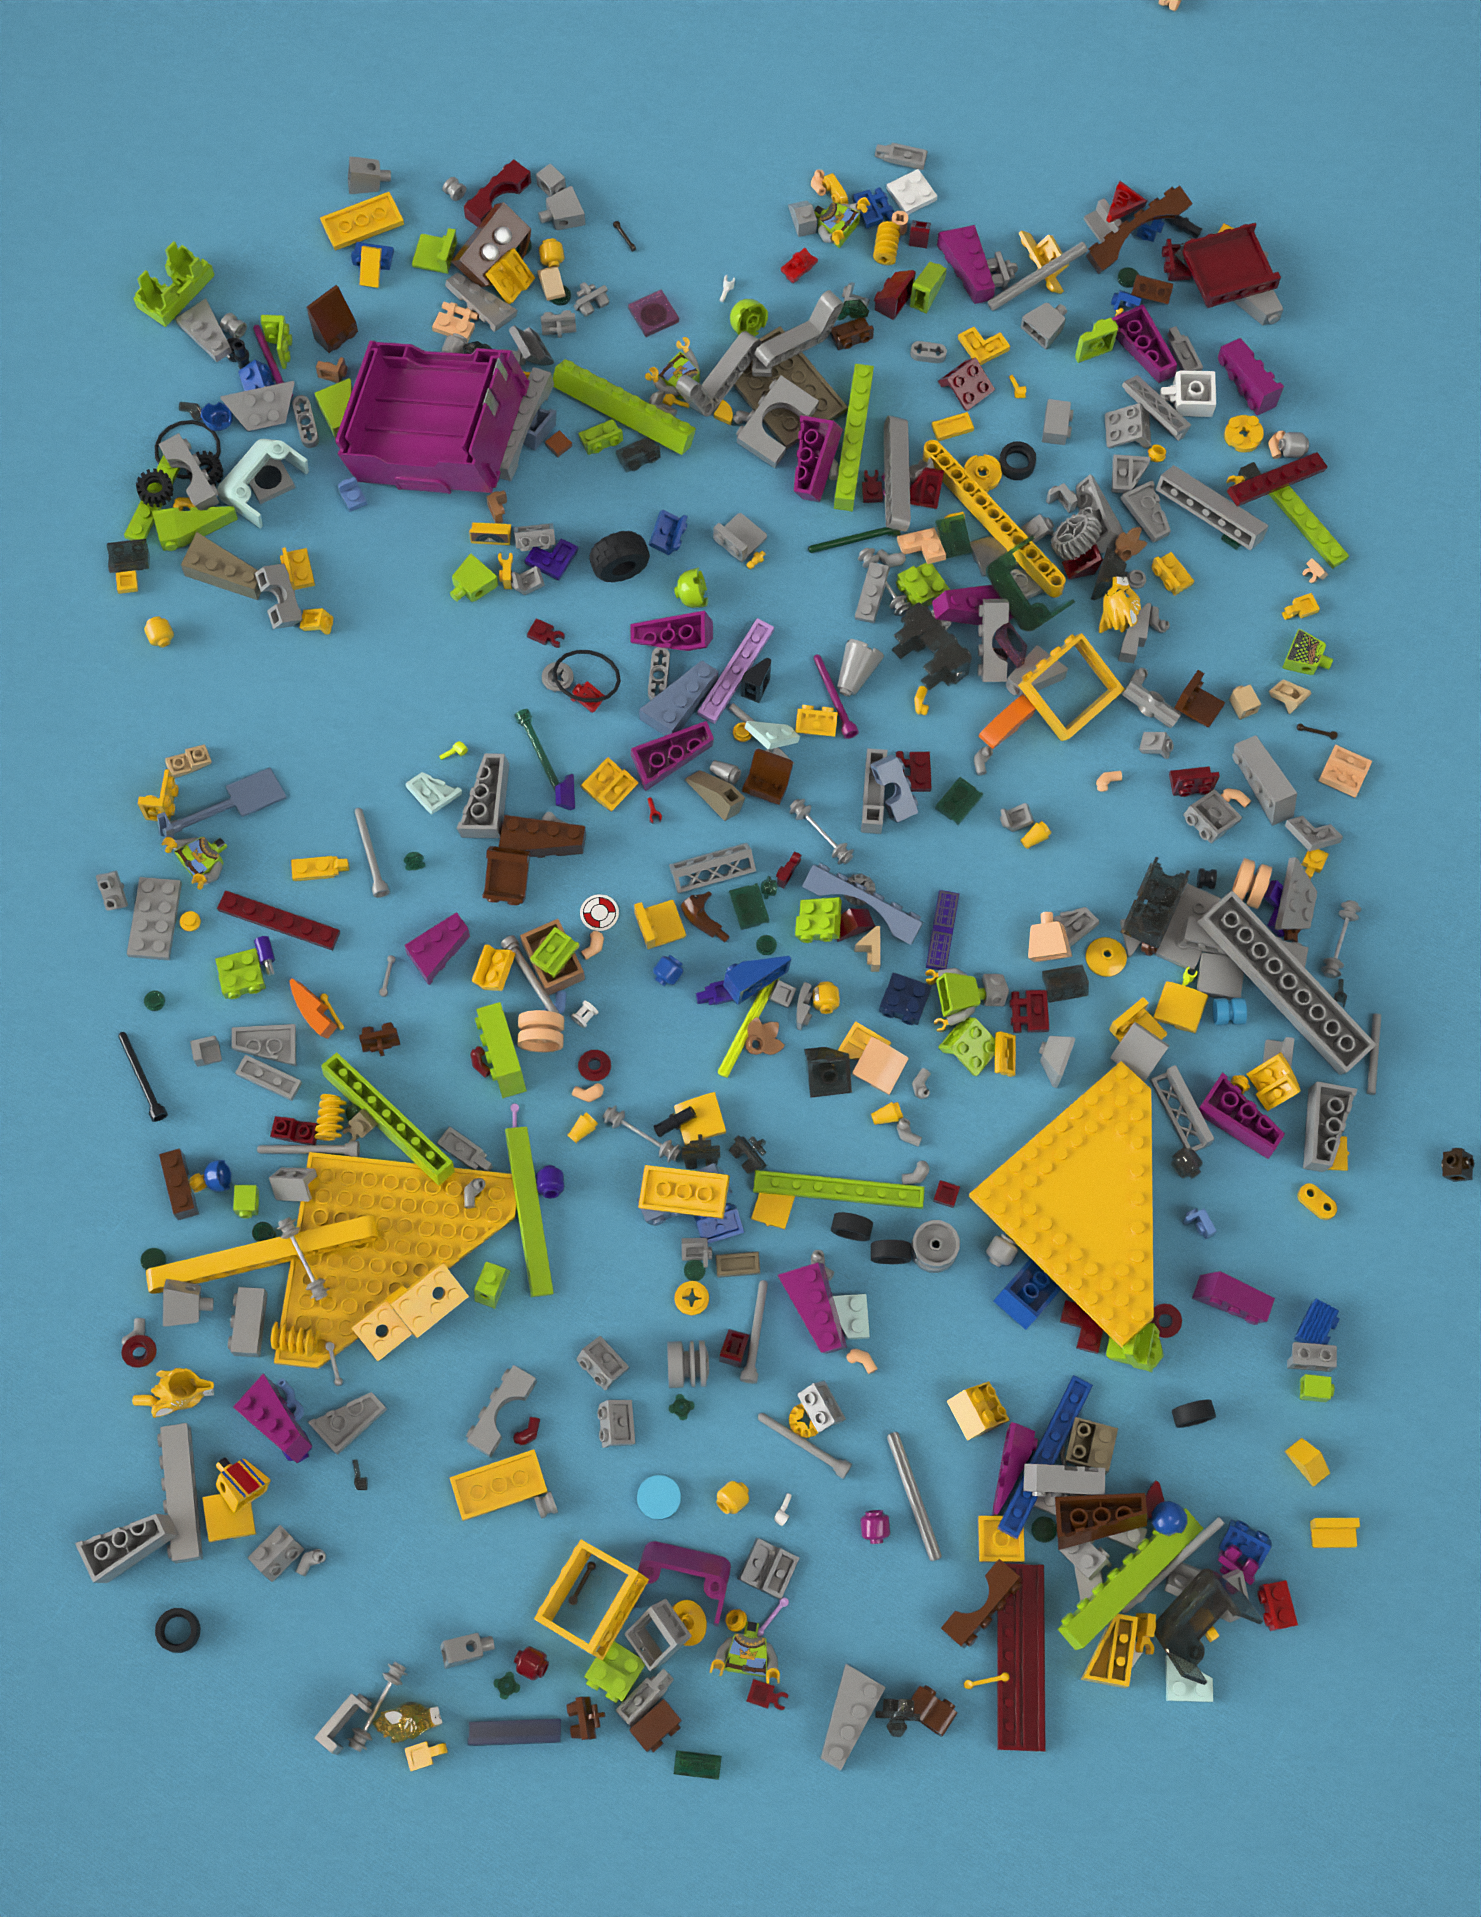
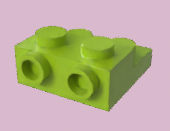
M1112 318L1098 320L1094 323L1092 332L1088 331L1080 336L1075 354L1078 363L1112 351L1118 332V325L1115 320L1113 321Z
M926 562L917 568L912 566L897 574V588L900 592H904L907 602H910L911 607H914L917 612L933 604L932 601L945 590H950L932 563L927 564Z
M839 897L800 900L799 916H796L795 936L803 943H812L813 940L830 942L832 939H839L842 900Z
M256 948L215 958L219 981L225 999H237L243 994H256L261 992L262 989H266Z
M614 1641L603 1661L596 1657L584 1676L588 1680L586 1685L596 1691L601 1688L607 1692L605 1697L614 1703H617L618 1700L624 1702L644 1669L645 1664L640 1657Z

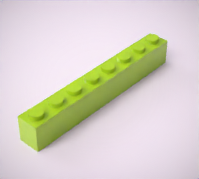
M564 359L555 367L553 387L680 455H683L691 447L696 428L689 423L681 421L672 414L657 408L655 405L645 402L638 396L632 395L623 388L608 382L606 379L596 376L589 370L579 367L572 361Z
M855 364L834 509L853 512L874 366Z
M336 1052L321 1065L324 1077L360 1111L364 1108L377 1122L376 1126L437 1185H441L455 1172L453 1161L340 1054Z
M1184 1508V1511L1187 1514L1188 1524L1182 1533L1166 1536L1157 1532L1154 1528L1152 1530L1154 1535L1149 1540L1147 1538L1142 1540L1137 1545L1138 1550L1134 1554H1128L1122 1560L1123 1565L1119 1569L1116 1567L1108 1573V1580L1104 1584L1100 1582L1092 1589L1093 1594L1089 1598L1085 1597L1076 1605L1078 1609L1073 1614L1070 1612L1061 1620L1063 1624L1058 1630L1075 1650L1084 1648L1204 1529L1186 1508Z

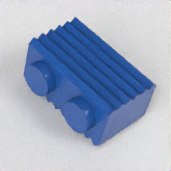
M1315 1298L1310 1304L1294 1340L1300 1343L1327 1345L1331 1338L1328 1336L1330 1329L1334 1330L1340 1320L1337 1317L1339 1310Z

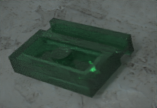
M964 514L935 521L938 537L946 553V559L972 553Z
M959 777L937 803L935 809L950 820L955 821L959 826L980 801L984 793H980L973 785Z
M758 883L729 891L740 930L759 926L762 923H769V917Z

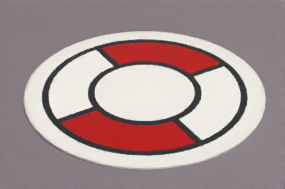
M597 894L583 902L580 909V917L588 928L595 931H603L611 928L616 923L619 917V908L611 897Z

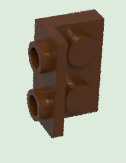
M863 316L833 327L830 335L839 351L873 339L874 328L872 325H868Z

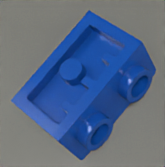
M356 242L355 250L351 252L353 265L361 266L362 246L382 248L380 270H390L394 255L393 247Z
M1119 290L1118 293L1114 292L1111 305H1114L1113 310L1116 311L1122 300L1123 305L1134 308L1135 305L1139 306L1141 297Z
M726 1203L724 1219L703 1216L694 1217L700 1238H707L708 1244L744 1233L738 1210L734 1204Z
M1232 1519L1219 1544V1549L1223 1551L1234 1544L1242 1551L1238 1559L1246 1562L1250 1557L1259 1563L1258 1569L1262 1566L1272 1547L1271 1540L1267 1534L1262 1531L1255 1532L1249 1529V1526L1243 1521H1234Z

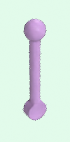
M512 1104L510 1107L513 1112V1128L517 1127V1112L519 1111L517 1104Z
M782 1597L779 1600L777 1608L761 1628H758V1637L763 1636L764 1630L782 1607H786L789 1604L787 1598Z

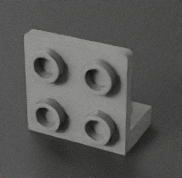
M1141 403L1105 414L1108 448L1133 441L1140 443L1144 449L1152 447L1149 412Z

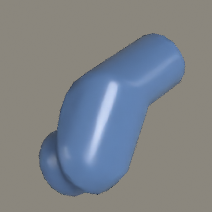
M565 991L556 992V1002L554 1005L559 1014L565 1011Z

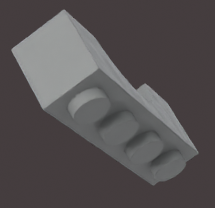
M178 433L159 443L158 445L171 468H185L192 473V481L186 492L194 507H197L198 510H207L219 504L216 497L219 495V492L214 484L210 486L208 483L210 477L206 470L199 468L198 465L201 462L196 454L192 455L189 451L192 447L186 438L182 439Z
M983 599V605H979V617H982V625H979L978 633L979 637H982V644L978 645V656H981V664H978L977 669L978 676H981L983 682H1007V660L993 650L992 639L999 627L1009 623V602L1007 599Z
M867 748L861 823L862 833L881 834L885 785L883 786L876 782L870 764L887 757L888 750Z
M515 1365L512 1366L511 1370L507 1369L501 1378L503 1383L500 1388L496 1387L490 1396L492 1401L488 1407L484 1406L478 1415L479 1422L476 1427L472 1425L466 1435L468 1437L467 1443L490 1458L502 1441V1436L496 1427L498 1412L508 1402L514 1400L526 1401L537 1383L535 1377Z

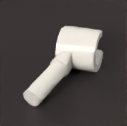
M728 275L724 277V289L719 300L720 302H724L729 290L734 288L735 278L728 282Z
M788 1493L781 1508L774 1517L775 1522L781 1526L790 1517L785 1513L792 1497Z

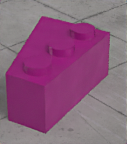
M456 912L405 944L404 947L409 958L427 984L430 985L439 971L443 970L449 959L468 940L470 934L468 927Z
M1221 1271L1200 1275L1192 1296L1194 1300L1243 1318L1252 1325L1268 1321L1275 1300L1274 1297Z

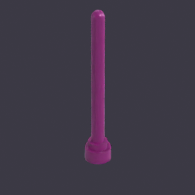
M254 325V333L276 384L284 383L261 327Z
M816 654L814 656L815 664L843 724L841 732L845 739L853 738L859 733L856 724L849 720L821 656Z

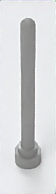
M356 808L355 815L374 880L372 892L374 897L381 898L387 896L390 891L388 884L381 878L363 810Z
M514 935L506 937L501 942L503 949L512 950L516 953L514 957L547 1010L559 1013L519 951V942Z
M349 1141L345 1145H260L257 1147V1152L260 1154H309V1152L359 1157L360 1143L359 1141Z
M765 1280L759 1283L747 1365L741 1371L740 1381L751 1384L757 1383L758 1380L755 1364L768 1286Z
M764 1413L758 1415L760 1422L833 1467L836 1475L840 1478H845L852 1463L845 1459L844 1461L835 1459Z

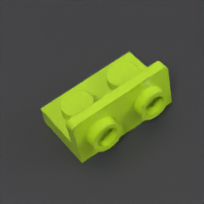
M614 419L578 433L579 439L588 455L599 453L603 449L616 446L623 441V432L621 428L618 429Z

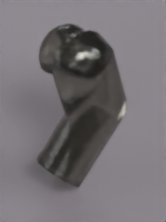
M180 401L179 411L189 412L195 421L202 420V409L197 403Z

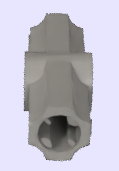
M1133 680L1129 682L1122 692V696L1136 704L1144 715L1155 717L1169 728H1172L1181 716V713L1167 704L1159 693L1148 691Z

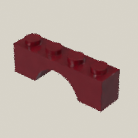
M514 159L509 164H506L498 175L493 176L484 188H481L472 199L465 203V218L478 227L493 208L492 203L495 198L505 193L520 194L531 184L530 171Z

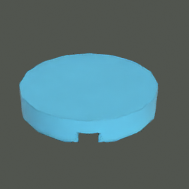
M665 1475L648 1477L641 1483L637 1492L639 1509L646 1517L652 1520L670 1518L677 1512L681 1502V1493L678 1485L673 1479Z

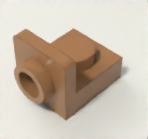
M340 357L337 366L330 362L318 361L316 370L318 378L339 383L342 377L346 376L348 367L345 364V359Z
M505 490L495 491L487 496V505L496 524L503 523L502 515L505 514L502 504L507 503Z

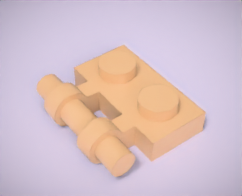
M444 301L442 309L448 312L447 314L438 313L432 330L446 336L453 335V333L462 335L467 339L468 343L475 329V324L470 322V320H478L480 315L477 312L471 311L468 307L465 309L459 307L457 303ZM455 313H456V314L462 315L463 318L460 319V318L454 317V315H455Z

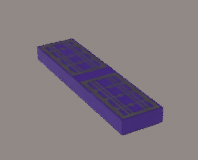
M939 890L926 968L947 969L960 893Z

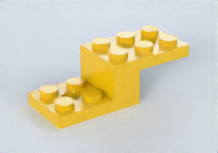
M440 1262L408 1289L404 1286L399 1287L354 1323L351 1329L373 1357L379 1361L410 1335L413 1334L416 1338L421 1336L469 1296L445 1264ZM436 1287H442L444 1291L443 1296L438 1299L434 1298L432 1295L433 1290ZM379 1325H386L387 1332L383 1336L376 1335V1328Z

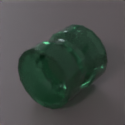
M259 1222L252 1229V1236L256 1242L277 1237L275 1230L267 1222Z

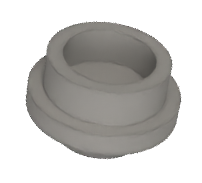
M1133 570L1128 573L1127 580L1131 588L1140 589L1146 583V576L1141 570Z

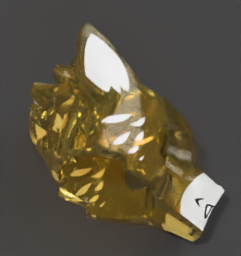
M413 1701L404 1702L392 1710L381 1712V1716L373 1721V1725L377 1728L378 1732L383 1734L384 1738L391 1737L392 1744L403 1742L409 1738L413 1740L425 1731L443 1724L438 1707L426 1708Z

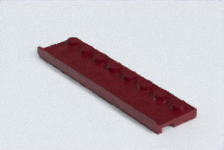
M1005 1563L1023 1580L1020 1582L1022 1584L1021 1588L1014 1595L1011 1593L1007 1597L1006 1606L1000 1612L997 1611V1676H1001L1004 1672L1009 1674L1008 1681H997V1750L1046 1752L1044 1565Z

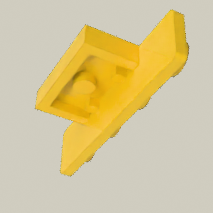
M1022 230L1019 232L1021 243L1028 249L1029 257L1036 263L1038 269L1063 254L1052 235L1048 234L1037 244L1030 233ZM1069 263L1045 278L1047 282L1046 287L1049 291L1059 294L1064 292L1056 277L1069 266Z

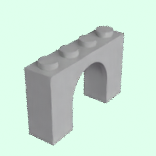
M782 375L778 380L774 379L769 386V393L767 395L764 394L758 402L759 407L756 411L752 410L747 417V424L745 426L742 425L736 433L739 445L773 468H776L785 455L786 447L771 438L764 431L762 421L766 414L774 409L784 408L792 411L799 417L800 415L812 417L819 407V400Z

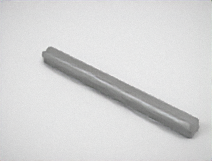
M1080 242L988 301L990 309L992 311L996 310L1086 253L1088 249L1085 243Z
M893 1432L887 1436L929 1559L930 1561H936L942 1555L899 1433Z

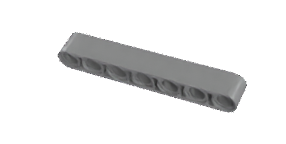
M887 416L884 423L886 527L906 532L911 519L908 421L894 416Z

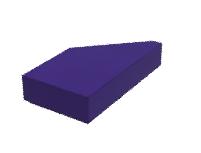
M574 774L567 775L562 782L555 786L556 806L567 810L575 809Z

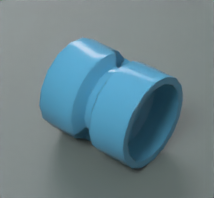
M1214 998L1212 1003L1214 1024L1227 1025L1229 1021L1235 1025L1245 1024L1247 1020L1245 998H1233L1230 1002L1227 998Z

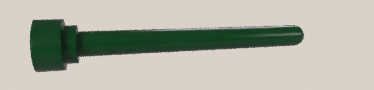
M883 527L811 545L808 551L815 553L887 534L888 536L892 535V537L901 535L900 530Z

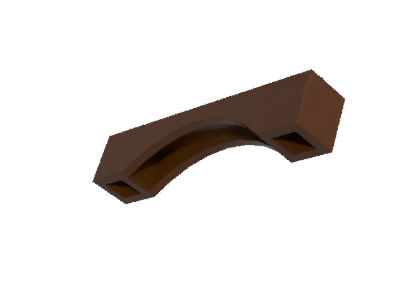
M1180 185L1175 189L1172 186L1163 193L1165 196L1159 200L1158 197L1148 204L1150 208L1147 210H1139L1133 215L1135 219L1131 222L1128 220L1118 226L1120 230L1116 233L1113 231L1103 237L1105 241L1101 244L1096 242L1088 248L1090 252L1086 257L1098 274L1116 262L1125 239L1133 230L1153 220L1175 219L1193 204Z

